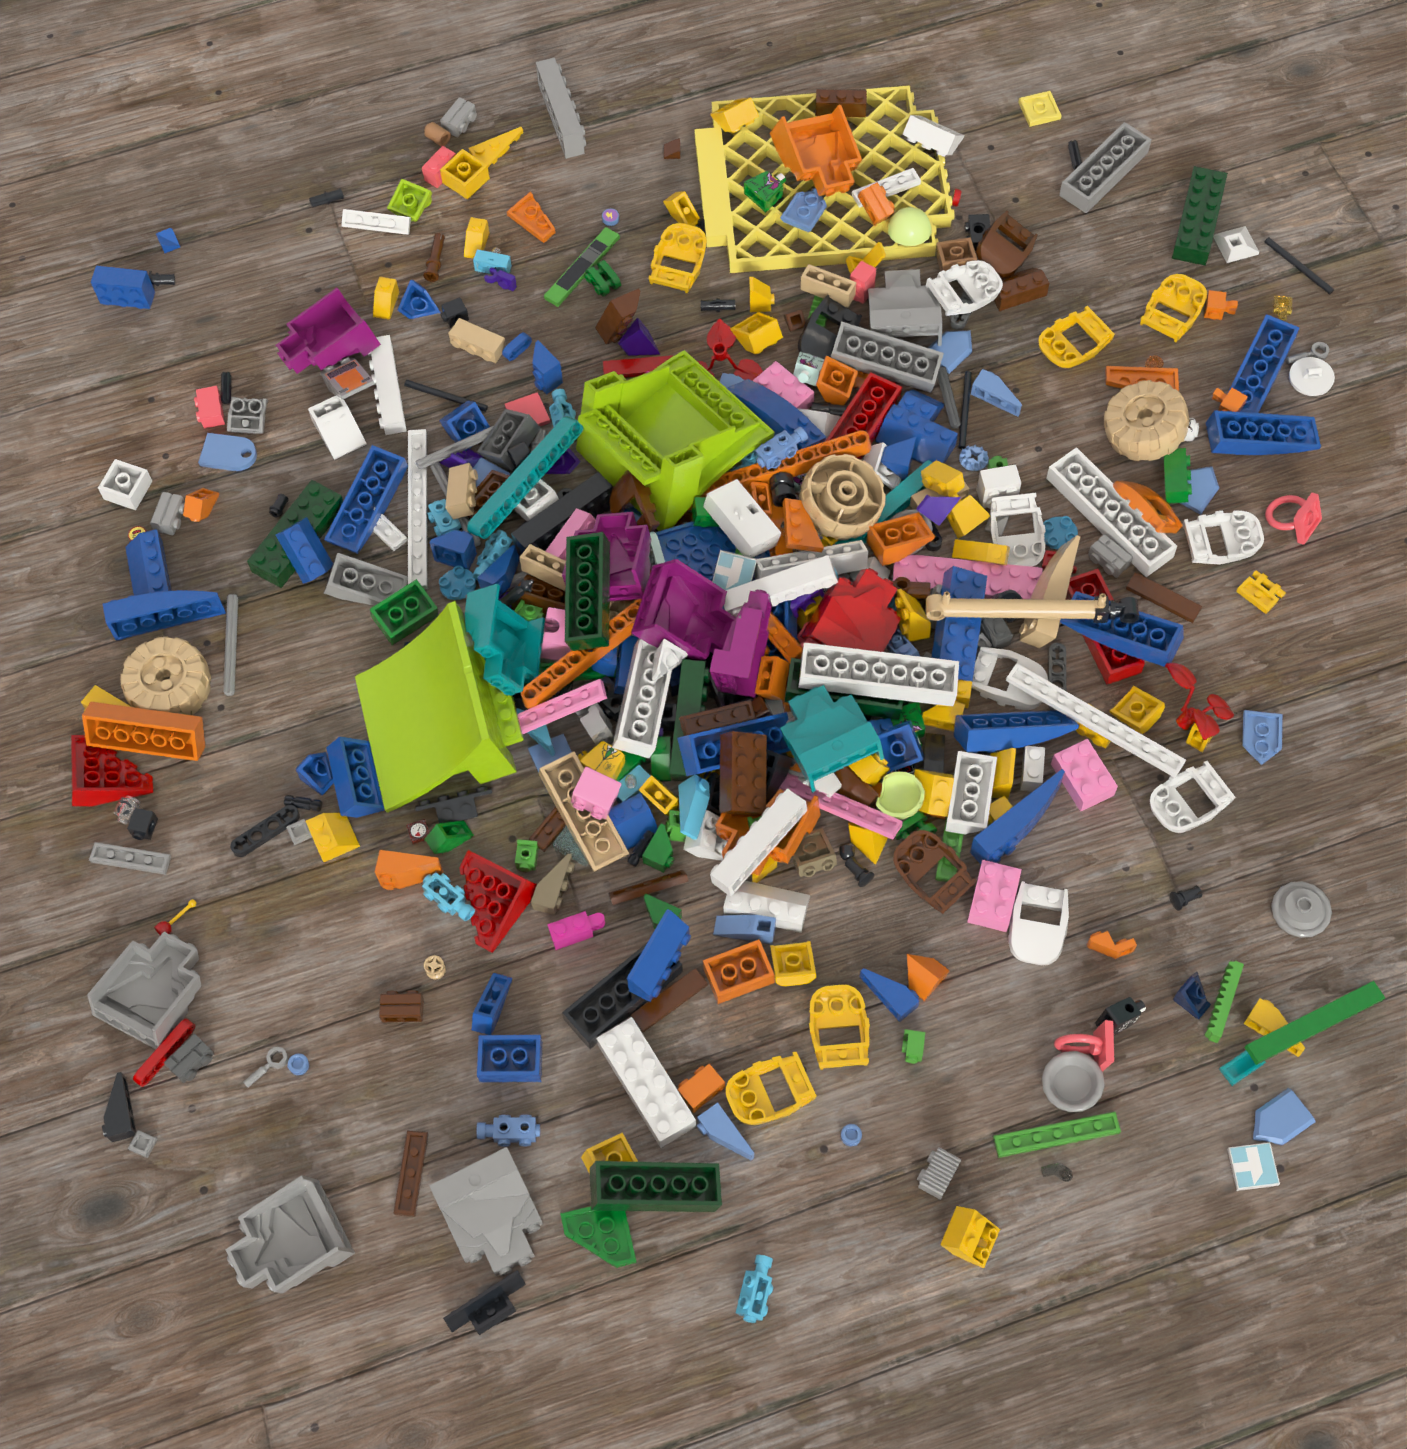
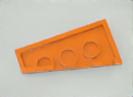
M1106 366L1105 375L1106 385L1122 389L1139 381L1151 380L1152 382L1160 381L1167 383L1173 389L1179 391L1178 368Z

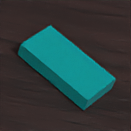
M1245 1050L1220 1067L1219 1070L1231 1086H1233L1266 1062L1263 1061L1256 1065Z

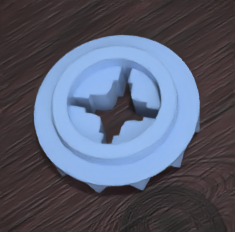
M976 445L967 446L965 449H962L959 457L961 465L970 471L983 469L989 459L987 451H984L983 447L979 448ZM971 454L977 456V461L971 458Z

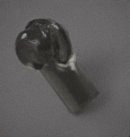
M1057 1162L1041 1167L1043 1177L1055 1175L1065 1182H1069L1073 1178L1072 1171L1062 1163Z

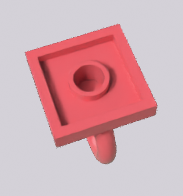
M1311 493L1307 500L1294 495L1279 497L1268 505L1265 518L1273 528L1279 530L1295 529L1297 543L1305 545L1322 520L1319 495ZM1284 503H1296L1301 506L1294 517V521L1290 523L1276 521L1273 518V511Z
M1105 1020L1093 1032V1035L1069 1034L1061 1036L1055 1040L1054 1046L1061 1052L1078 1051L1093 1055L1094 1060L1103 1072L1114 1062L1113 1021ZM1084 1042L1090 1043V1046H1070L1066 1044Z

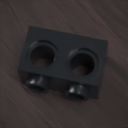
M605 676L601 680L607 693V699L597 703L603 709L607 718H612L617 722L619 707L613 708L612 706L615 704L622 705L624 694L614 693L615 683L608 676Z

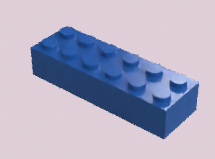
M952 566L944 572L941 595L943 596L944 592H949L950 598L984 599L987 575ZM945 617L936 623L931 658L959 661L958 680L973 682L982 618Z
M787 712L677 738L686 776L720 769V735L731 731L767 735V750L778 753L790 751L781 732V727L789 720Z

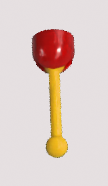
M191 899L188 905L169 922L162 921L154 927L156 932L160 936L163 932L170 934L172 931L171 925L187 910L195 907L196 901Z

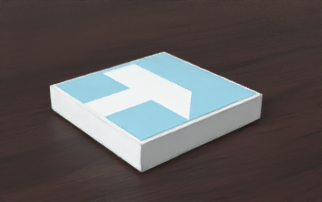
M720 550L712 582L725 591L751 582L757 559Z
M1270 1142L1229 1147L1227 1149L1237 1191L1279 1186L1280 1182Z

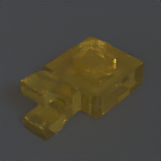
M1275 295L1273 299V313L1278 314L1277 319L1285 322L1287 315H1291L1292 297Z

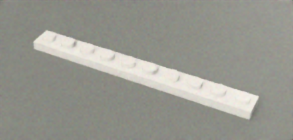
M426 429L408 430V584L417 579L424 589H428L427 467L418 469L416 465V460L427 456Z
M1017 663L1006 678L1007 682L1174 778H1176L1186 762V759Z

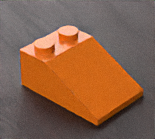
M919 512L876 523L873 526H869L867 533V543L882 566L901 561L935 538Z
M385 850L379 851L375 874L380 885L387 890H394V888L402 889L423 882L424 878L429 874L433 875L436 872L441 875L443 873L439 858Z

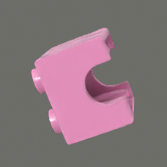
M548 608L540 658L558 661L571 651L565 643V610Z
M585 767L573 791L571 803L579 811L585 809L591 812L590 815L596 819H606L618 796L621 783L589 767Z

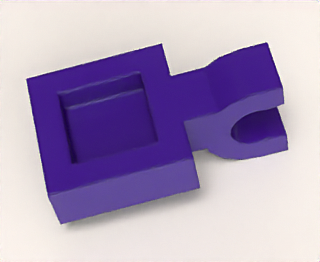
M491 267L489 270L493 276L485 275L484 277L485 282H498V285L503 289L514 291L517 287L515 276L502 270L497 272L496 269Z

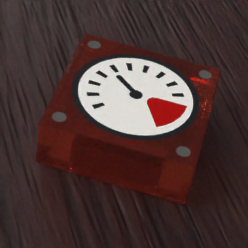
M425 819L406 825L412 844L425 841V838L430 833Z

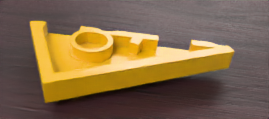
M519 127L469 148V153L489 167L491 164H495L498 158L502 157L509 150V145L514 140L517 141L520 138L521 134H523V129Z

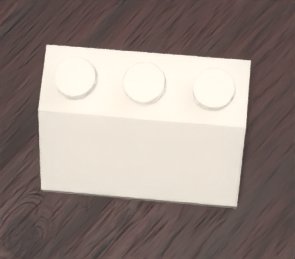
M910 115L902 134L907 136L906 140L913 143L918 141L922 143L921 146L928 150L933 148L937 150V154L944 157L952 155L965 136L920 115Z

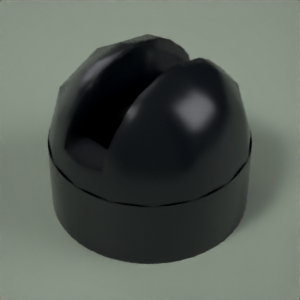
M841 845L839 847L841 858L847 861L849 858L854 857L855 847L852 845Z

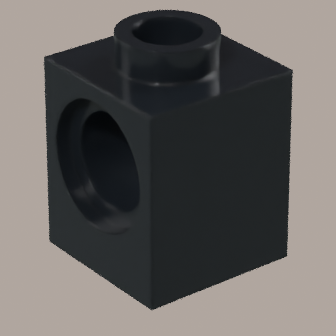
M460 297L441 305L442 312L440 315L443 322H447L450 328L455 325L459 318L465 321L469 320L467 308Z
M134 808L127 829L134 839L151 840L158 818L153 811Z

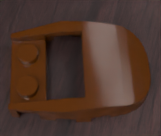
M1009 211L1004 212L982 234V240L978 243L976 250L979 261L990 264L997 274L1003 278L1012 276L1020 266L1022 267L1032 252L1038 234H1032L1008 215ZM999 229L1000 231H1002L1015 243L1021 246L1024 249V251H1020L1017 247H1015L1003 236H1001L998 232H996V230Z
M627 470L612 490L610 496L611 514L621 513L635 496L643 513L636 522L637 526L647 525L649 532H654L660 525V522L656 521L654 517L656 507L650 501L649 496L652 494L650 488L645 487Z
M926 830L915 831L897 846L893 856L894 865L916 895L943 915L977 880L970 876L967 866L960 860L955 853L956 851L951 846H947L932 832ZM945 857L958 872L930 898L916 882Z

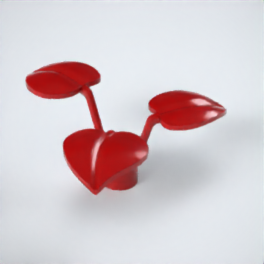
M718 319L707 335V344L713 350L714 355L711 357V364L708 367L703 361L697 362L715 377L711 371L715 360L724 361L728 359L733 368L736 369L734 375L741 377L743 380L750 379L753 381L763 372L762 368L751 359H742L738 366L735 365L727 349L733 346L736 336L722 319Z
M1167 663L1165 667L1169 670L1173 679L1181 687L1190 689L1185 704L1180 709L1183 713L1176 719L1178 726L1188 730L1196 723L1203 740L1216 736L1220 732V728L1214 718L1205 713L1213 710L1218 718L1229 720L1234 716L1229 705L1220 696L1210 694L1207 697L1210 706L1202 711L1193 707L1187 708L1197 680L1187 667L1178 663Z

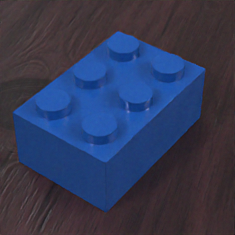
M105 266L95 267L91 284L100 304L136 307L139 309L151 308L155 290L147 271Z
M479 1035L477 1077L479 1082H541L543 1047L541 1035Z

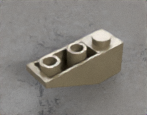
M567 854L537 884L531 901L533 910L556 915L557 909H561L563 891L566 892L569 886V880H567L569 873L572 874L575 868L572 854Z

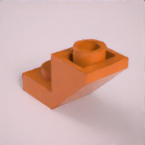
M1099 931L1090 936L1087 946L1089 949L1117 959L1134 952L1137 944L1134 938L1130 940L1125 938L1114 944L1108 931L1104 933Z

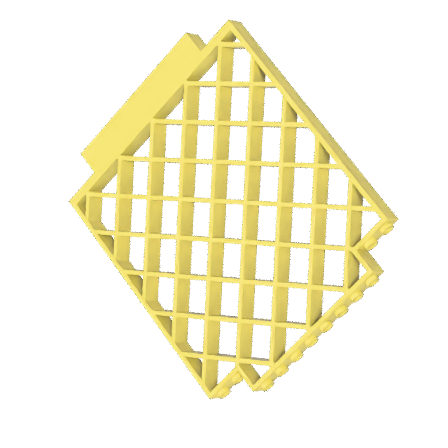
M910 86L866 89L867 104L874 107L875 110L866 118L846 117L847 120L858 126L852 134L861 158H863L858 168L851 171L855 183L860 187H864L876 182L863 174L871 165L886 173L880 179L882 180L906 171L905 169L914 161L928 170L920 178L921 184L910 188L902 197L894 194L886 198L894 204L895 213L905 207L917 208L910 202L918 194L934 203L924 212L929 218L932 228L929 243L904 246L895 242L893 246L883 247L886 256L882 261L935 256L936 243L939 242L938 238L935 239L936 228L951 227V221L955 217L954 209H951L952 196L948 195L950 193L949 182L946 183L948 175L947 169H944L945 157L937 154V150L934 149L935 160L923 152L926 148L921 146L922 143L917 142L913 146L900 138L905 130L910 115H920L938 123V117H935L934 110L916 111V105H913L914 93L910 91ZM816 93L752 98L759 117L754 119V123L745 127L741 126V130L735 133L729 132L734 137L726 145H723L721 127L713 118V128L695 129V146L707 247L727 246L730 273L807 267L808 264L812 266L847 264L846 259L849 256L863 259L877 244L873 240L882 231L888 234V223L891 217L874 226L864 207L859 208L854 198L846 192H836L831 196L823 198L827 207L819 221L832 228L823 238L813 232H806L784 223L780 219L781 215L796 193L807 192L812 186L815 187L813 179L809 181L803 180L795 189L783 183L782 197L785 199L775 208L772 206L766 213L744 194V187L739 185L747 175L755 177L765 172L758 165L766 157L780 165L772 173L774 177L779 173L785 176L789 171L792 172L789 167L785 168L772 138L766 142L755 135L754 132L762 125L772 130L779 121L772 115L780 110H787L794 115L787 123L816 117L813 112L816 109ZM734 100L712 102V112ZM906 100L908 113L895 106L898 101ZM884 115L899 123L891 132L877 123ZM867 132L881 140L873 149L858 141ZM744 142L757 150L748 160L735 152ZM889 147L904 155L896 164L882 156ZM725 160L739 168L729 178H727ZM936 176H939L941 192L928 185ZM729 193L743 201L734 211H731ZM835 201L850 210L841 220L827 211ZM751 208L766 216L757 226L742 218ZM942 209H944L945 214L937 215ZM858 216L873 224L865 234L850 226ZM774 223L789 231L780 242L765 233ZM733 226L747 235L738 245H735ZM841 234L855 243V245L849 250H839L831 245V243ZM800 238L813 248L808 253L797 254L789 247ZM756 241L771 250L765 257H754L746 251Z

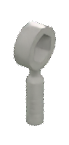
M1316 342L1312 345L1310 352L1286 357L1287 364L1294 363L1301 358L1309 356L1324 360L1328 356L1329 346L1324 342ZM1319 348L1323 350L1324 353L1320 354L1316 352L1315 349Z
M273 1047L268 1051L266 1056L268 1063L258 1068L243 1081L247 1088L262 1077L270 1067L279 1069L287 1064L288 1054L282 1047ZM276 1052L282 1053L284 1057L279 1063L272 1062V1057Z

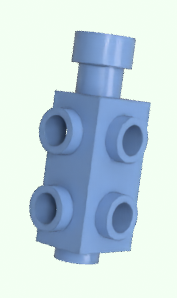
M801 426L795 429L791 435L784 430L765 444L760 445L755 450L758 465L761 468L765 466L768 470L779 467L782 460L786 457L792 458L796 454L799 442L803 443L808 439L806 432Z
M499 1115V1118H494L493 1124L477 1122V1139L493 1137L494 1143H498V1146L507 1147L510 1146V1143L518 1142L519 1146L527 1147L531 1146V1142H536V1137H540V1124H536V1117L531 1115H520L519 1118H511L510 1115ZM501 1126H508L507 1130H500ZM522 1126H529L526 1131L521 1129Z

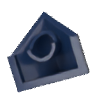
M1198 972L1189 977L1173 999L1196 1019H1200L1211 1006L1210 1002L1207 1001Z

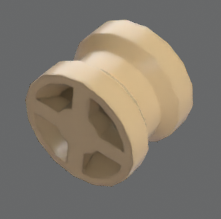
M433 955L425 960L424 969L429 978L436 980L444 976L446 967L442 958Z

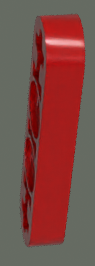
M187 1018L182 1020L133 1076V1081L140 1087L147 1085L165 1065L164 1062L193 1033L196 1025Z

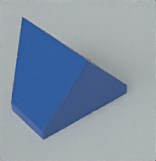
M410 280L397 310L409 319L441 313L426 289L414 280Z
M916 437L884 447L881 463L902 480H905L909 474Z
M326 752L308 755L296 768L300 780L320 795H323L334 783Z

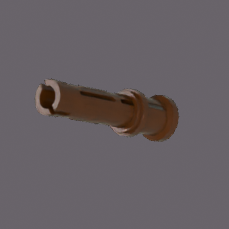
M441 233L434 235L430 258L426 261L427 268L423 274V277L430 282H435L439 278L438 270L441 268L440 257L445 236L442 235L441 237Z

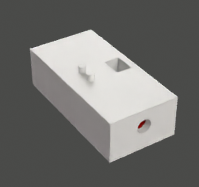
M738 479L707 493L703 507L743 556L753 558L777 546L781 535L780 530Z

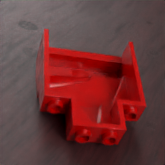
M871 568L860 570L852 585V582L847 578H837L838 583L828 588L800 637L803 639L810 638L820 645L883 652L902 619L897 616L898 613L895 610L887 608L897 588L893 586V582L877 576L878 573Z

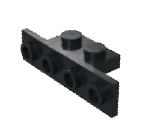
M487 785L476 787V791L469 793L468 790L459 791L457 796L449 797V794L437 797L438 800L430 802V799L421 800L418 802L419 805H415V809L420 811L435 807L439 824L478 817L474 797L491 794L492 788H487Z
M516 1270L475 1298L470 1299L458 1309L452 1311L443 1319L451 1332L471 1321L477 1333L481 1335L516 1312L508 1296L526 1284L519 1271Z

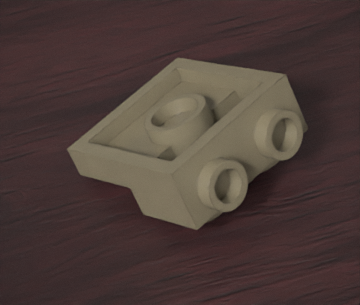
M823 828L814 830L811 834L806 833L794 856H792L793 864L800 877H811L820 870L830 871L837 865L836 854Z

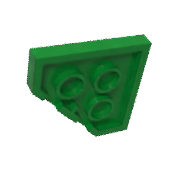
M590 1206L560 1214L564 1234L567 1238L615 1268L637 1263L625 1211H591Z

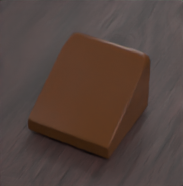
M680 138L664 144V159H680Z
M802 310L784 315L789 331L804 328L805 318Z

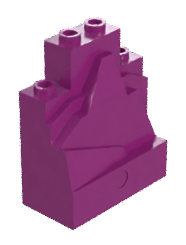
M336 287L288 322L286 325L290 329L288 331L289 336L276 344V347L279 349L277 354L288 369H294L298 374L310 364L313 366L317 365L322 370L328 365L333 366L342 358L359 352L365 357L381 344L365 320L360 318Z
M624 512L597 515L593 529L576 530L574 536L603 532L610 541V601L642 599L651 568L649 554L652 539L648 526H637L634 513ZM565 563V566H564V569H563V573H562V577H563L565 586H566V563Z
M674 559L652 567L631 633L656 648L660 646L663 639H666L688 654L687 658L690 660L701 661L707 659L710 652L714 653V649H723L732 621L736 617L722 609L725 604L727 591L678 559Z
M764 590L750 591L748 602H744L736 619L732 621L723 649H714L710 674L718 692L756 698L755 689L761 657L765 655L768 641V623L772 609L770 595Z

